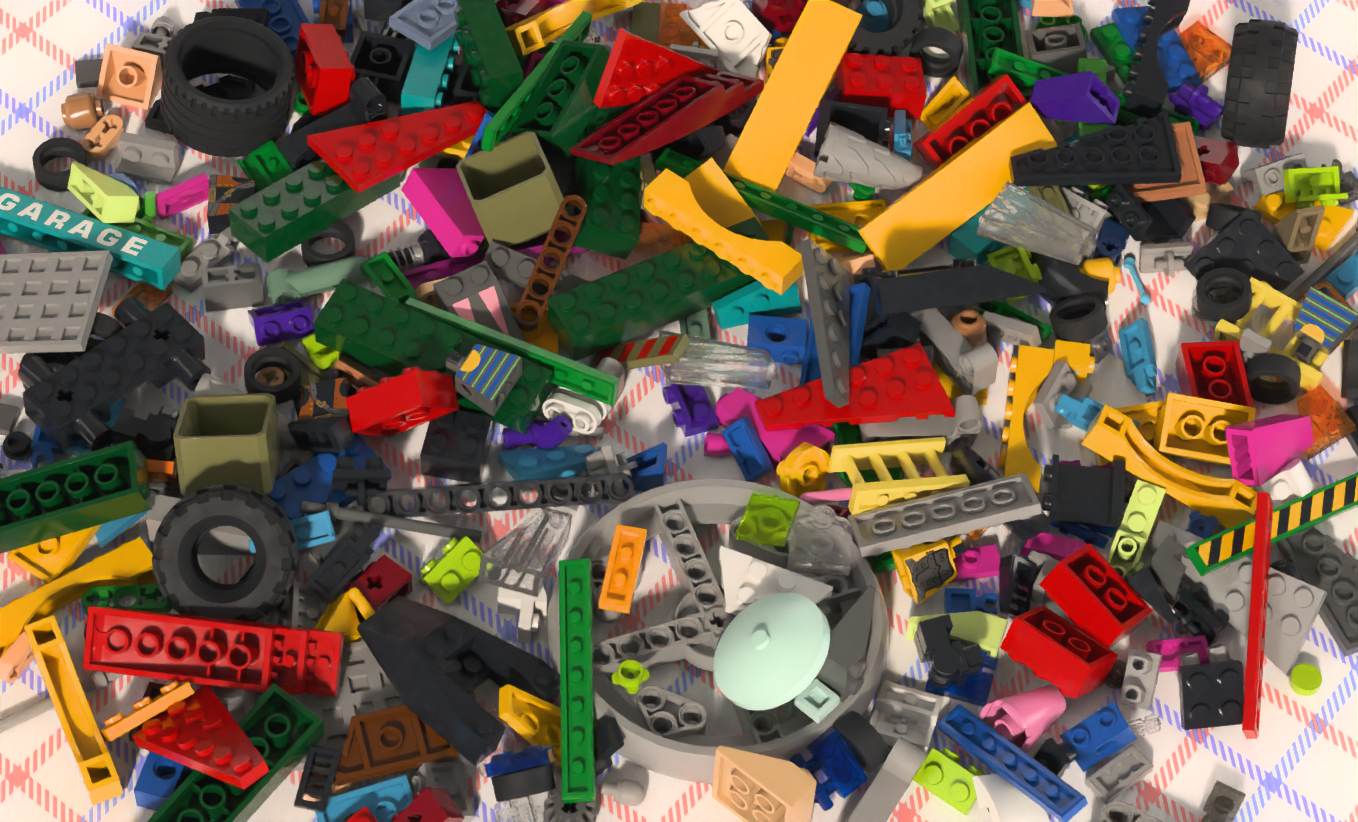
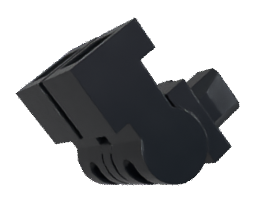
M163 405L158 415L149 413L147 419L144 420L135 417L133 409L122 407L111 429L113 445L133 440L146 459L173 462V458H176L173 434L179 418V410Z
M949 614L920 621L913 638L920 662L928 663L929 682L934 687L941 689L949 687L952 683H954L955 687L964 685L967 676L979 673L980 665L984 663L979 644L964 648L962 647L961 640L950 644L949 634L953 624Z

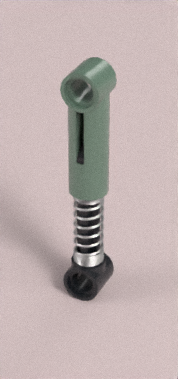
M431 230L422 233L417 243L410 244V246L405 245L404 249L398 247L396 251L390 249L389 253H387L399 270H401V266L406 265L408 268L409 264L412 263L414 266L419 264L429 265L453 258L450 257ZM358 254L293 272L288 269H277L267 275L265 284L273 305L298 301L303 298L334 291L342 278L356 285L367 282L368 279L360 270V264L373 257L370 255L362 257Z

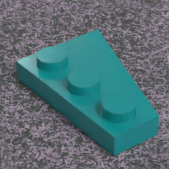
M757 280L712 303L716 322L722 330L748 324L749 315L780 317L803 311L796 281L782 296L774 290L767 289Z

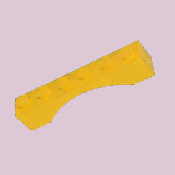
M567 0L505 29L516 56H524L546 46L555 38L563 35L583 11L592 14V21L628 9L646 0Z
M666 168L645 188L644 207L652 215L659 216L674 229L690 236L697 244L704 245L712 250L719 258L729 261L738 267L742 273L757 279L767 289L774 290L782 296L803 274L801 253L782 241L752 239L735 234L720 226L708 217L698 205L692 194L689 182Z
M1019 345L1018 355H1012L1009 373H1015L1014 379H1009L1007 396L1012 397L1011 403L1006 402L1004 420H1009V426H1003L1001 443L1006 444V450L1000 451L998 467L1004 468L1003 475L1000 474L1003 478L1026 473L1038 498L1042 468L1033 458L1027 446L1023 431V419L1053 368L1054 350Z
M1105 404L1089 424L1082 440V445L1112 462L1113 460L1126 461L1127 471L1152 485L1166 489L1167 494L1206 517L1215 516L1219 524L1225 528H1232L1250 520L1254 516L1257 506V491L1236 479H1221L1202 475L1173 463L1157 452L1143 438L1131 418Z
M138 537L132 541H126L117 549L105 555L95 557L84 566L72 569L62 577L49 584H42L35 591L21 598L13 599L6 606L0 608V658L25 631V625L47 618L65 605L81 599L82 594L91 587L146 585L157 582L155 573H153V554L142 538Z
M52 615L25 625L24 629L29 645L92 805L124 794L119 776L93 717L55 616Z

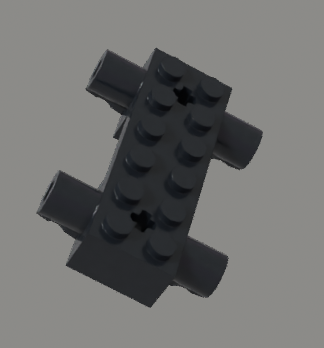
M388 20L384 23L380 34L361 31L350 59L351 65L355 67V80L350 83V88L359 78L368 77L386 96L387 101L400 103L401 93L415 53V41L407 40L408 37L396 30L393 31V28L389 27ZM465 61L463 65L455 64L454 72H449L448 91L443 90L444 104L453 106L477 100L481 103L479 97L480 87L479 85L474 86L471 77L472 67L471 65L467 66Z
M127 297L119 303L114 312L115 318L125 327L118 333L57 371H54L39 356L27 359L20 366L18 377L28 387L27 390L22 392L25 414L61 451L78 440H81L92 452L110 447L113 443L112 428L106 423L111 420L109 405L146 381L150 380L159 389L177 378L189 390L195 391L204 373L211 374V369L203 362L205 359L204 337L168 302L150 311L136 297Z

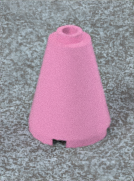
M1047 685L989 702L982 708L980 719L1025 753H1028L1066 710V699L1059 689L1052 685Z

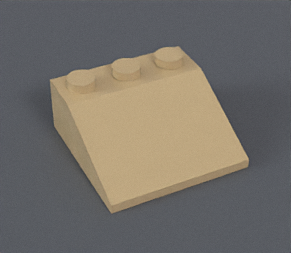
M722 745L716 749L712 798L744 822H811L817 781L807 769L799 768L790 761Z

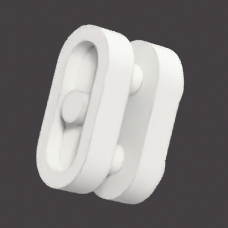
M558 386L553 394L544 402L542 409L549 421L557 416H564L570 420L572 430L583 434H590L595 431L601 421L611 411V406Z

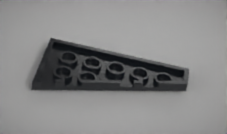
M1168 110L1160 112L1157 117L1146 119V117L1136 119L1135 123L1124 127L1116 125L1080 136V140L1068 143L1066 140L1057 143V147L1043 150L1040 148L1010 157L1008 164L1012 187L1180 183L1182 177Z

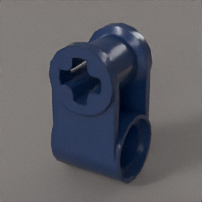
M1105 218L1092 259L1108 257L1112 260L1113 265L1117 266L1130 236L1120 222Z

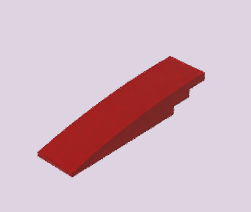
M88 606L83 669L266 692L275 683L286 693L299 695L308 693L336 697L339 694L344 632L213 617Z

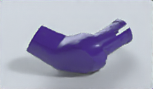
M557 416L550 422L534 420L526 435L511 428H503V443L505 447L531 444V446L539 449L553 448L559 446L572 432L573 428L570 420L564 416Z

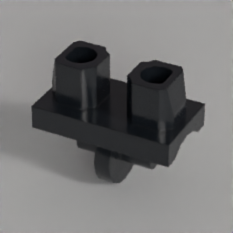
M338 457L336 467L333 469L331 491H345V497H356L357 506H364L365 497H376V490H387L389 469H384L382 457L366 458L365 469H354V462L351 457Z
M1186 587L1178 592L1179 598L1172 608L1175 611V618L1179 621L1175 630L1180 635H1184L1187 632H1190L1193 636L1205 635L1210 647L1217 642L1220 632L1227 626L1230 618L1222 609L1218 608L1210 613L1205 608L1208 606L1210 599L1202 588L1191 592Z
M1051 737L1044 741L1033 758L1061 778L1077 755L1067 742L1057 744Z

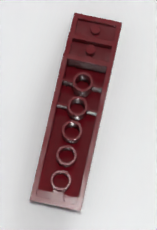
M720 71L716 75L702 72L696 77L680 75L570 148V154L610 165L640 156L676 141L743 105L763 91L764 81L727 71Z

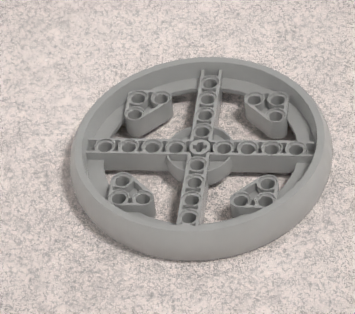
M693 479L670 483L640 493L615 506L600 517L581 536L565 560L590 558L592 569V614L594 611L598 620L603 623H614L623 615L622 612L599 609V598L616 524L647 529L646 541L659 535L685 594L673 615L672 621L593 644L594 726L606 716L616 718L624 742V746L616 751V753L650 771L678 780L713 784L715 753L720 745L790 761L796 766L801 767L819 757L837 743L832 727L851 711L863 715L879 687L887 661L889 624L886 603L878 579L866 557H861L857 544L847 532L829 516L796 496L773 487L736 479ZM730 524L729 549L786 570L793 568L797 549L824 575L813 578V580L833 586L832 592L837 593L831 594L827 600L824 598L816 604L825 616L841 612L843 618L870 585L876 588L864 659L867 665L862 673L864 683L856 695L850 694L844 703L840 701L839 705L819 724L803 711L780 724L773 708L754 711L741 708L731 702L745 735L719 737L705 736L707 712L704 706L659 686L647 685L638 693L636 709L617 692L609 681L612 680V674L618 672L620 664L628 659L639 662L645 669H651L685 658L689 663L700 669L713 671L714 655L719 640L736 615L725 612L724 589L722 584L717 583L692 525ZM642 560L640 564L635 591L637 590L641 581ZM558 573L548 606L546 630L552 667L560 674ZM685 635H691L694 637L688 638L685 637ZM655 644H663L664 646L659 647L655 646ZM631 652L634 655H626L625 653ZM597 661H603V662H605V663H604V664H597V663H595V662H597ZM651 703H652V704H655V705H657V706H655V707H649V706H647V704H651ZM691 720H692V721H696V722H698V723H697V724H689V723H687V721H691ZM763 728L768 730V732H760L758 729ZM658 730H666V731H668V732H667V733H659V732H657V731H658Z

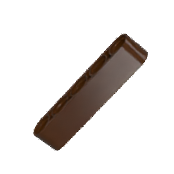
M569 195L562 201L518 304L515 319L519 328L523 331H532L540 324L547 307V299L552 296L581 227L587 206L584 199L578 195ZM569 205H574L579 208L580 214L574 217L566 213L565 208ZM558 231H563L568 234L569 241L564 243L558 242L554 234ZM547 257H552L557 260L558 267L549 269L545 267L543 260ZM541 283L546 286L548 292L544 295H537L533 292L532 286ZM527 309L532 310L536 314V319L527 322L522 319L521 312Z

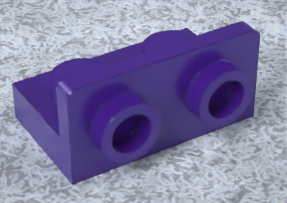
M304 299L247 310L249 322L254 328L258 346L279 343L283 340L289 341L304 338L314 333L311 307Z
M672 374L667 375L666 387L662 388L663 398L667 405L671 404L674 424L677 428L681 427L684 436L689 437L718 429V418L699 376L675 382Z

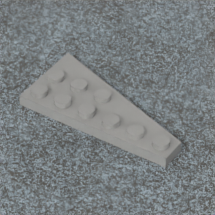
M1159 520L1147 548L1155 553L1168 535L1174 537V541L1186 548L1204 539ZM1175 554L1174 558L1187 566L1182 580L1193 590L1202 588L1209 596V605L1215 610L1218 608L1222 609L1229 616V623L1248 640L1253 560L1244 557L1201 577L1190 559L1184 558L1181 554ZM1270 567L1264 655L1289 677L1326 598L1327 592Z

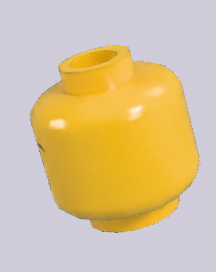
M1108 257L1085 260L1083 266L1078 268L1079 272L1089 277L1108 281V294H1112L1115 291L1116 283H1121L1119 266H1114L1112 260Z

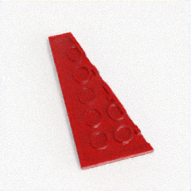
M619 28L593 103L599 108L635 105L680 75L696 77L702 72L716 75L720 71L709 64L691 59L685 54H679L668 47L651 40L648 41L639 35L631 34Z
M477 100L307 135V144L358 194L475 135L488 110Z
M921 343L850 367L849 404L838 408L825 398L822 378L754 402L755 409L766 431L802 429L804 425L822 424V427L833 426V423L849 422L850 425L894 422L903 417H916L917 420L928 419L929 415L944 414V418L955 417V409Z
M203 685L194 691V694L170 705L166 712L156 719L144 723L142 729L132 735L136 745L243 790L269 772L264 758L209 685Z

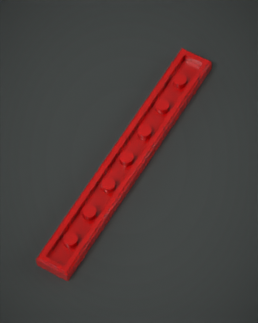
M1257 492L1242 731L1246 739H1258L1260 728L1274 505L1268 492Z

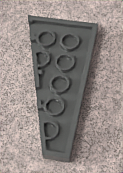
M809 238L800 242L824 396L832 404L840 408L849 404L850 272L839 264L836 258H832L822 246L817 245Z
M1314 526L1276 543L1286 561L1296 564L1306 583L1327 592L1318 614L1344 657L1357 653L1358 560L1349 552L1346 554L1335 545V540L1328 534L1324 536Z

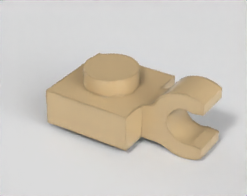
M1227 182L1225 185L1221 184L1213 192L1207 187L1206 194L1182 197V200L1195 215L1196 219L1194 221L1198 222L1207 218L1210 203L1228 204L1232 202L1233 198L1230 194L1234 193L1235 190L1230 182Z

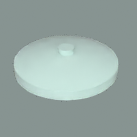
M792 592L768 595L747 606L728 625L715 651L713 672L720 691L735 705L754 711L775 708L792 700L814 680L825 662L830 645V627L826 616L812 600Z

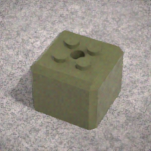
M526 131L498 143L491 152L482 150L461 159L456 165L469 201L489 245L493 241L507 248H513L550 231L564 198L535 132ZM566 207V213L571 216L568 207Z
M269 393L196 395L184 399L173 434L181 494L187 496L200 488L228 483L250 487L268 496L273 491L282 455L275 396Z

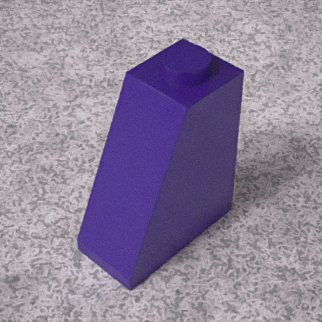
M1092 71L1036 80L1030 101L1033 108L1045 119L1107 125L1116 124L1121 102Z

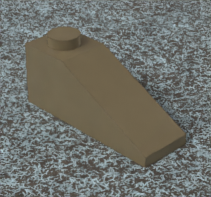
M1323 205L1297 209L1275 224L1272 235L1299 265L1309 262L1325 211Z

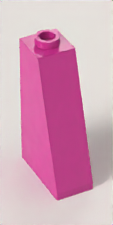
M412 168L401 189L450 257H473L485 234L472 208L457 169Z
M737 387L731 393L722 395L716 403V416L719 424L725 429L740 418L748 416L775 468L774 471H776L778 464L785 460L790 452L803 442L823 449L828 454L832 452L835 434L818 424L804 425L802 429L766 431L754 403L762 398Z
M1281 414L1225 428L1233 479L1245 485L1261 486L1314 444L1310 416Z

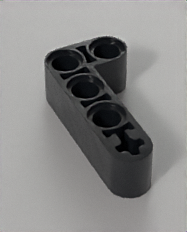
M362 77L352 84L349 92V104L300 128L282 140L280 150L296 169H300L320 158L307 144V135L388 118L386 96L370 78Z

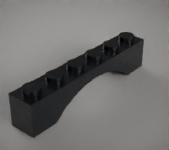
M1190 0L1147 1V4L1151 5V7H1148L1144 14L1142 22L1146 23V25L1142 26L1137 41H1140L1141 44H1138L1134 51L1132 59L1136 60V63L1133 62L1127 78L1131 79V81L1127 82L1122 97L1126 98L1123 110L1146 117V119L1157 117L1164 104L1169 86L1158 63V39L1179 27L1188 11Z

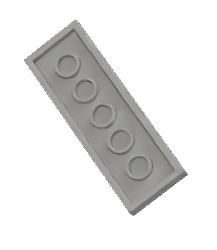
M1021 473L848 516V521L861 557L864 558L878 556L884 552L896 549H907L924 542H936L942 538L957 534H968L973 530L985 527H997L1002 523L1018 519H1029L1034 515L1042 514L1041 504L1026 473Z

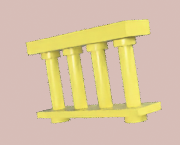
M1251 277L1249 281L1251 282L1252 304L1249 312L1243 318L1234 322H1228L1221 318L1215 327L1213 341L1238 340L1240 343L1244 326L1260 304L1275 312L1260 333L1262 336L1271 339L1285 318L1293 322L1296 321L1303 304L1278 292L1268 283ZM1351 332L1345 340H1351L1353 332ZM1295 335L1284 350H1279L1271 345L1269 353L1287 356L1298 364L1301 369L1299 389L1315 396L1320 389L1323 373L1319 372V369L1329 355L1318 350L1309 364L1293 357L1295 355L1294 351L1301 342V339ZM1344 341L1339 345V347H1341V348H1343V349H1344Z
M945 437L833 445L828 466L830 473L846 471L853 484L848 509L852 515L968 487L970 484L966 474L949 476L943 466L941 459L946 444ZM930 465L936 477L921 478L915 466ZM902 467L908 479L893 480L887 468ZM874 469L880 481L865 483L859 470Z

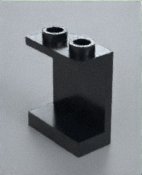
M821 99L814 157H818L830 122L839 124L864 136L865 139L888 148L889 138H884V136H890L892 120L886 119L888 108Z
M1116 184L1105 201L1135 241L1182 238L1196 219L1195 215L1181 198L1139 203L1125 184Z
M1053 454L1050 465L1045 464L1043 480L1049 483L1048 493L1044 492L1042 510L1047 511V516L1052 522L1119 528L1124 518L1126 461L1113 460L1111 468L1059 464V455Z

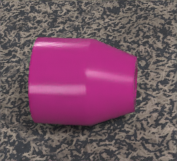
M706 433L703 449L704 456L721 458L732 455L722 434Z

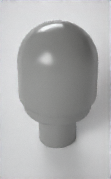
M158 17L152 25L151 33L172 37L175 29L174 23L169 17Z
M618 779L616 784L603 781L600 794L614 796L613 801L618 802V804L638 806L644 801L646 791L644 786L638 781Z

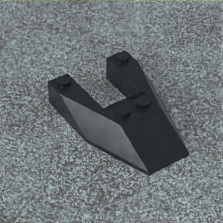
M970 258L953 259V264L887 271H879V267L862 268L861 274H854V284L865 282L871 288L868 309H876V313L879 314L958 306L1047 293V289L1043 285L993 266L978 263L977 259Z
M400 595L357 627L359 634L405 706L475 767L496 751L506 727L468 694L489 678L500 688L509 684L551 704L556 702L560 693V674L542 659L451 614Z

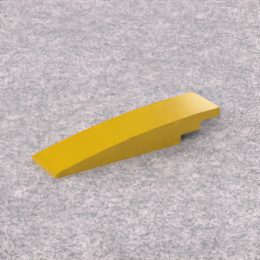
M808 0L724 167V172L776 193L820 106L821 99L824 98L862 19V14L831 0Z
M1028 102L1006 119L999 121L983 135L973 139L861 227L858 232L884 271L903 269L1012 187L1008 165L1010 157L1040 148L1043 150L1057 147V143L1031 103Z

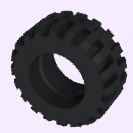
M831 0L849 9L848 0ZM881 0L888 12L889 24L887 30L881 33H874L858 25L846 53L898 55L915 39V34L920 30L921 22L918 20L923 17V8L919 7L918 4L922 0Z

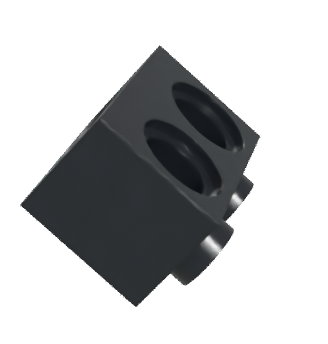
M907 312L877 315L865 323L860 355L870 361L878 358L877 350L906 348L917 344L920 340L919 333L922 322Z

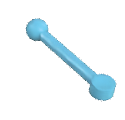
M1127 257L1123 265L1126 269H1129L1141 296V304L1148 305L1151 302V297L1145 293L1134 268L1135 260L1132 257Z

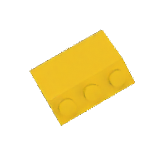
M1168 392L1156 423L1153 448L1163 456L1231 467L1225 428L1253 421L1256 408Z

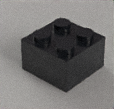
M456 410L429 421L420 454L421 475L468 483H481L493 437L492 416Z

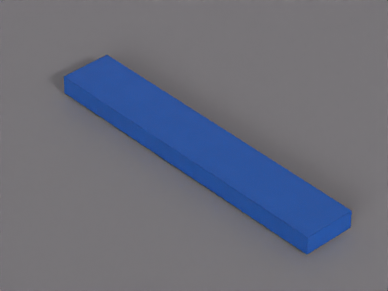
M957 705L936 723L939 731L1059 821L1068 822L1088 804L1084 795L962 705Z

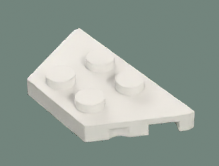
M741 0L709 2L703 4L700 8L691 11L685 10L679 14L711 50L719 51L718 58L731 73L756 78L772 34Z
M723 546L719 549L718 558L721 565L725 612L737 616L753 602L775 593L792 592L801 594L812 600L815 604H818L824 598L827 600L832 594L833 586Z

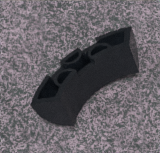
M722 125L702 127L651 152L659 158L665 148L701 161L712 156L723 147L725 133Z
M1054 231L1037 232L1025 239L1024 242L1027 243L1032 256L1029 260L1032 265L1035 263L1038 265L1042 275V279L1038 282L1047 289V293L1039 294L1045 301L1052 306L1075 296H1095L1101 299L1106 312L1109 282L1089 277L1068 264L1057 249Z
M962 440L956 446L950 462L952 475L966 474L970 481L969 486L1003 478L983 457ZM1042 511V514L1034 515L1029 519H1018L1002 524L1018 538L1028 540L1040 534L1052 520Z

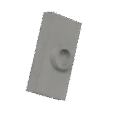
M985 311L983 314L988 325L987 337L1017 346L1025 345L1040 348L1042 341L1036 325L1022 322L1015 317L1008 318Z
M1249 328L1245 329L1239 343L1244 367L1254 356L1269 353L1273 342Z
M1131 744L1089 775L1085 780V784L1107 806L1151 773L1154 765Z

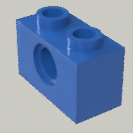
M749 315L746 360L803 365L807 319Z
M1111 702L1060 735L1062 741L1067 742L1075 751L1077 756L1074 760L1083 772L1137 739L1114 702Z
M149 751L134 788L137 806L157 811L195 769ZM166 774H174L170 778H162Z

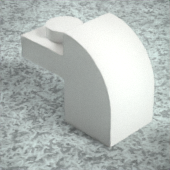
M1294 459L1264 484L1254 487L1257 492H1268L1274 503L1273 509L1291 502L1295 498L1305 496L1313 490L1314 484L1301 459Z
M501 571L497 596L498 614L519 616L518 642L531 644L532 632H538L540 618L547 619L546 591L543 585L530 575Z

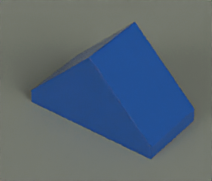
M664 442L627 458L628 463L636 461L638 467L630 469L636 491L645 492L664 485L668 445ZM622 480L624 489L629 490L628 483H625L624 480Z

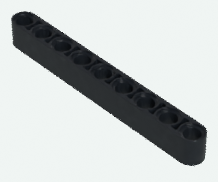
M608 473L387 489L376 491V497L382 498L386 503L384 512L374 511L371 505L374 497L365 498L363 509L367 512L408 518L618 503L627 501L633 495L635 482L627 473ZM622 479L628 483L629 492L626 495H618L614 492L613 483L615 480ZM585 482H594L598 486L599 491L596 497H587L583 493L582 488ZM555 484L566 486L568 489L566 499L559 500L554 497L552 488ZM525 486H532L537 490L538 497L536 501L528 502L523 498L522 490ZM495 488H501L507 493L506 503L498 504L493 500L492 492ZM470 490L476 494L477 502L474 506H467L463 503L462 494L464 491ZM439 492L446 497L447 502L444 508H437L432 504L434 493ZM406 494L413 496L416 500V507L412 511L406 510L402 506V498Z

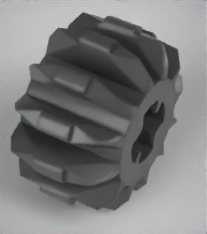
M555 789L551 792V798H547L544 801L545 810L542 813L544 822H596L597 805L592 801L563 803L562 793Z

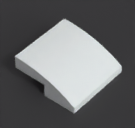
M884 680L876 700L870 724L881 735L886 745L894 747L901 736L927 753L944 697Z
M998 774L972 777L980 809L989 808L992 822H1049L1045 809Z

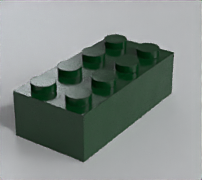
M458 0V10L455 11V20L459 29L455 30L456 40L459 46L463 45L464 47L463 56L466 65H471L472 67L471 77L474 86L479 85L480 87L479 97L481 104L487 106L489 111L496 114L523 83V71L494 0Z
M562 40L510 132L514 136L526 131L535 132L545 154L569 157V149L577 144L597 108L593 100L610 56V52L606 47L600 44Z

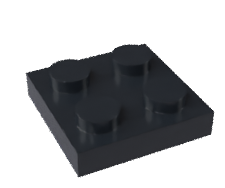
M1240 660L1178 666L1182 729L1192 730L1243 723L1244 683L1243 667Z

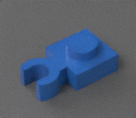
M36 425L31 443L32 452H34L31 456L33 469L38 468V464L42 461H47V465L55 463L53 454H63V451Z
M945 588L944 614L981 611L996 615L998 613V608H989L987 604H996L997 594L986 593L981 597H976V589Z

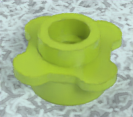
M628 659L620 664L618 672L613 673L611 679L613 684L621 685L626 688L628 693L635 694L639 691V686L642 682L649 679L650 673L639 662Z

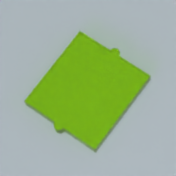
M752 494L735 535L736 539L756 542L759 546L769 544L784 547L800 508V501L779 498L778 495L771 497Z

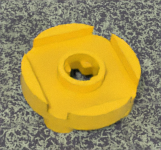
M807 442L801 443L777 466L776 473L780 477V490L799 499L803 493L824 491L828 484L824 482L826 473L831 474L828 470L830 461L828 453Z

